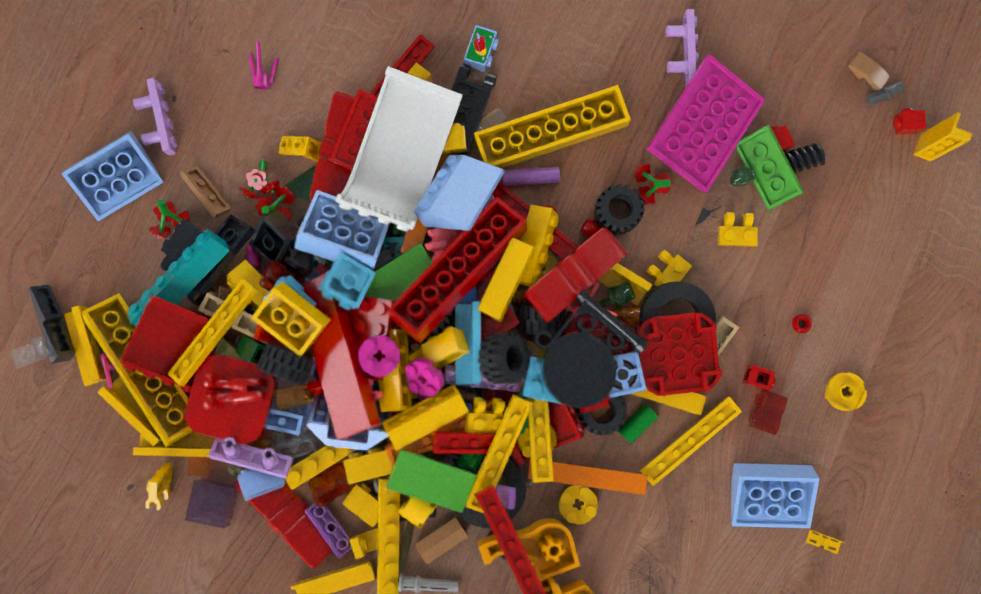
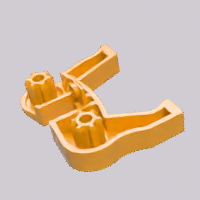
M546 518L538 520L524 529L515 530L546 594H594L582 579L559 587L558 583L555 582L553 576L580 566L572 534L563 523L556 519ZM494 534L476 541L485 565L490 564L496 557L504 555Z

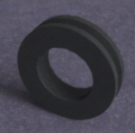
M668 282L654 288L644 299L639 313V323L641 324L646 319L659 317L660 310L669 301L683 299L691 304L695 313H703L716 324L715 308L709 296L697 286L684 282Z
M484 454V456H483V458H482V460H481L479 466L477 467L476 471H473V470H470V469L461 467V466H459V465H458V468H461V469H464V470H467V471H470V472H473V473L476 474V473L480 470V468H481V466H482V464H483V461H484V459H485V457H486V454ZM509 458L502 475L505 477L508 487L516 488L514 509L504 508L511 520L523 506L526 496V483L519 466ZM464 506L462 513L457 511L468 523L481 528H491L484 513L467 508L466 506Z

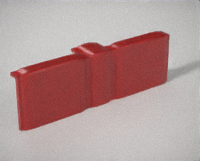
M336 91L332 97L324 130L325 137L320 145V156L316 164L310 189V202H312L316 190L337 197L338 194L343 192L352 170L331 162L329 159L356 96Z
M603 227L572 252V255L559 261L554 268L530 286L522 296L528 298L546 323H548L574 301L583 289H588L596 280L625 257L627 252L609 229Z
M236 480L234 482L235 487L242 494L239 482ZM286 483L282 488L247 500L261 516L267 519L269 527L275 533L281 534L285 542L310 568L315 570L333 552L304 512L308 508L306 504Z

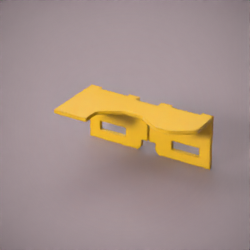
M811 529L806 539V543L817 547L823 545L825 550L838 554L842 542Z

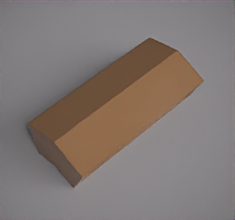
M455 517L416 543L415 547L426 564H429L466 539L468 534L459 519Z

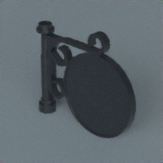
M585 289L576 297L581 306L567 319L553 338L547 331H540L534 337V344L537 348L542 350L548 349L542 361V378L545 387L554 399L572 408L594 406L609 395L616 380V363L611 350L615 351L622 348L624 340L630 342L633 349L638 353H641L649 344L645 337L636 335L612 313L589 296L590 291ZM581 314L591 316L590 329L582 327L581 321L583 318L580 317L577 320V328L580 333L567 334L557 339L575 316ZM596 320L611 332L606 336L605 343L597 337L588 334L594 330ZM613 334L619 339L617 347L610 344V338ZM540 335H545L548 339L552 338L546 346H542L538 341Z

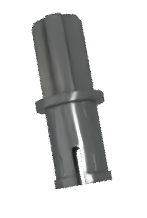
M899 81L888 87L883 86L881 90L868 95L866 102L873 106L884 100L889 101L891 97L905 91L904 84Z

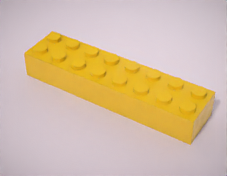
M616 85L475 132L474 140L482 162L502 169L628 127L631 119L619 86Z
M120 293L82 311L83 320L167 448L194 432L187 425L185 419L188 397L180 385L174 384V386L163 383V379L159 377L151 379L144 376V372L136 369L135 372L123 368L124 365L121 364L120 359L136 326L130 323L128 316L129 307Z

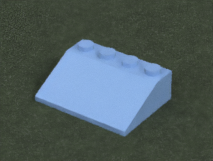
M132 131L107 144L61 173L97 221H100L164 182Z
M449 155L413 212L424 227L470 231L502 178L504 170L466 155Z
M316 190L298 231L295 248L334 262L339 253H343L373 271L389 225L378 222V217L371 215L368 218L359 215V210L351 208V211L340 208V203L335 202L337 197Z
M734 463L731 479V525L742 527L810 528L819 484V477L813 466Z

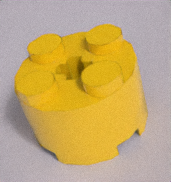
M409 496V499L403 503L398 513L422 529L426 519L433 513L437 505Z

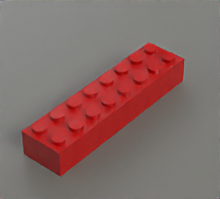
M496 197L478 216L471 230H464L387 309L390 318L421 343L503 257L512 238L519 240L527 231V220Z

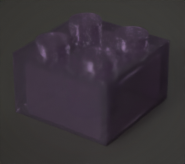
M202 478L194 480L185 521L219 528L229 526L238 493L235 485Z

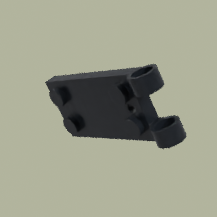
M463 63L459 67L452 87V91L462 94L453 123H460L461 126L465 127L467 152L449 154L468 156L474 141V133L478 130L497 75L488 72L483 86L466 81L471 66ZM469 90H474V93L470 94Z
M230 214L215 234L226 241L230 251L187 294L190 302L195 305H201L208 289L215 283L216 279L255 232L252 226ZM200 293L199 297L194 300L195 295Z

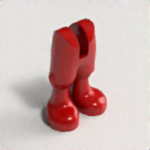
M213 372L205 373L204 384L206 390H232L229 393L206 392L204 395L206 410H212L217 404L227 401L230 404L238 405L239 403L264 399V392L247 391V387H263V378L239 377L235 375L230 377L229 380H222L217 378Z

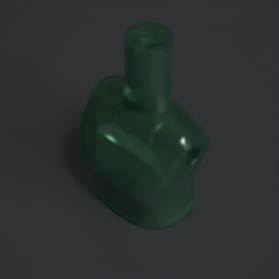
M750 168L736 169L730 177V184L735 187L744 186L756 178L755 172Z
M625 281L620 285L610 287L609 297L599 301V305L604 308L613 304L616 308H620L635 299L636 296L630 283Z

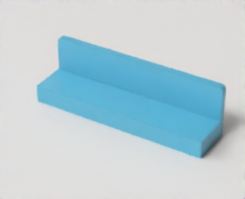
M472 301V304H457L455 306V328L464 331L470 350L468 354L455 360L456 384L481 383V371L479 369L481 365L478 363V351L481 350L480 311L478 310L480 302Z

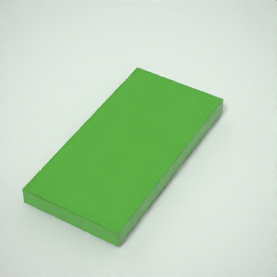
M766 125L739 141L736 149L768 211L804 193L770 125Z
M418 244L375 271L376 274L364 296L396 301L433 263L422 244Z
M400 449L386 488L462 513L476 474Z

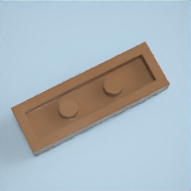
M198 166L182 170L180 176L213 218L229 213L231 207Z

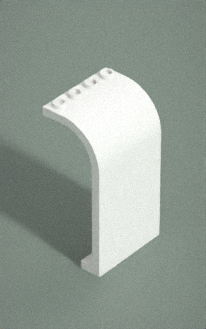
M388 66L385 73L386 77L353 170L343 192L337 195L335 202L340 203V208L351 211V208L359 210V215L368 218L371 215L378 217V222L387 225L392 222L398 224L396 228L408 232L409 229H414L418 220L413 211L431 185L460 105L462 94Z

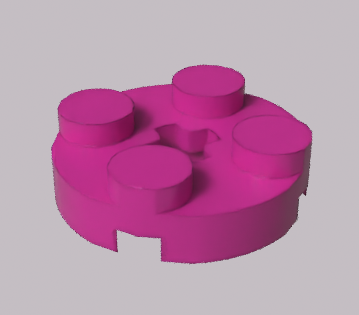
M373 336L366 340L359 350V362L362 369L373 376L381 377L388 375L394 371L400 361L399 347L387 336ZM378 350H382V354H385V358H382L381 362L374 358V354Z
M417 358L406 366V378L411 392L419 393L426 397H434L444 385L442 372L433 367L434 363L425 358Z

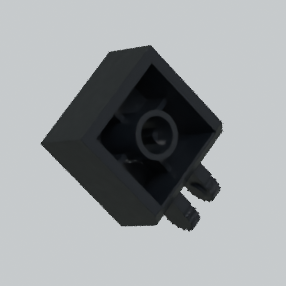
M275 211L261 216L249 244L272 267L279 268L288 264V259L295 249L299 230L280 211Z
M186 219L180 221L176 225L171 237L166 238L163 242L161 251L166 256L161 263L162 270L167 271L169 266L182 256L183 251L196 241L198 235L205 231Z

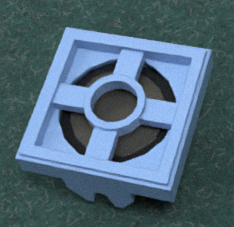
M634 351L613 356L616 363V380L609 393V397L612 398L647 390L638 352Z

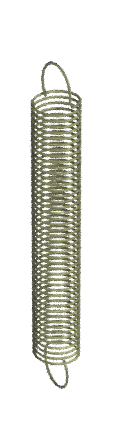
M408 521L405 529L406 535L404 534L405 540L403 538L404 545L399 565L400 570L407 537L406 551L402 568L403 573L414 529V524L411 525L412 523H408Z

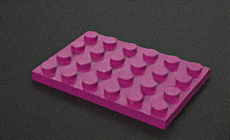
M710 54L706 55L646 149L700 191L707 193L765 102V99Z

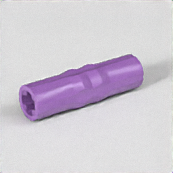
M559 166L504 170L502 176L503 185L560 183Z

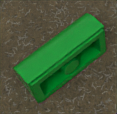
M643 404L620 427L618 432L631 445L659 417L648 405Z

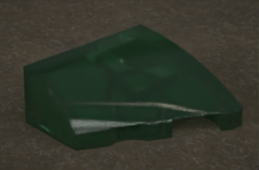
M316 165L284 185V187H287L295 196L311 203L309 194Z

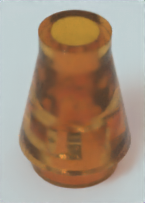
M634 305L613 308L612 312L618 315L616 318L620 321L631 324L639 323V307Z

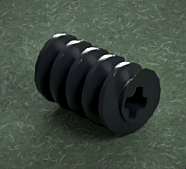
M817 143L784 152L794 173H796V168L799 172H802L804 167L806 170H809L811 165L814 168L818 167V163L821 166L825 165L824 150Z

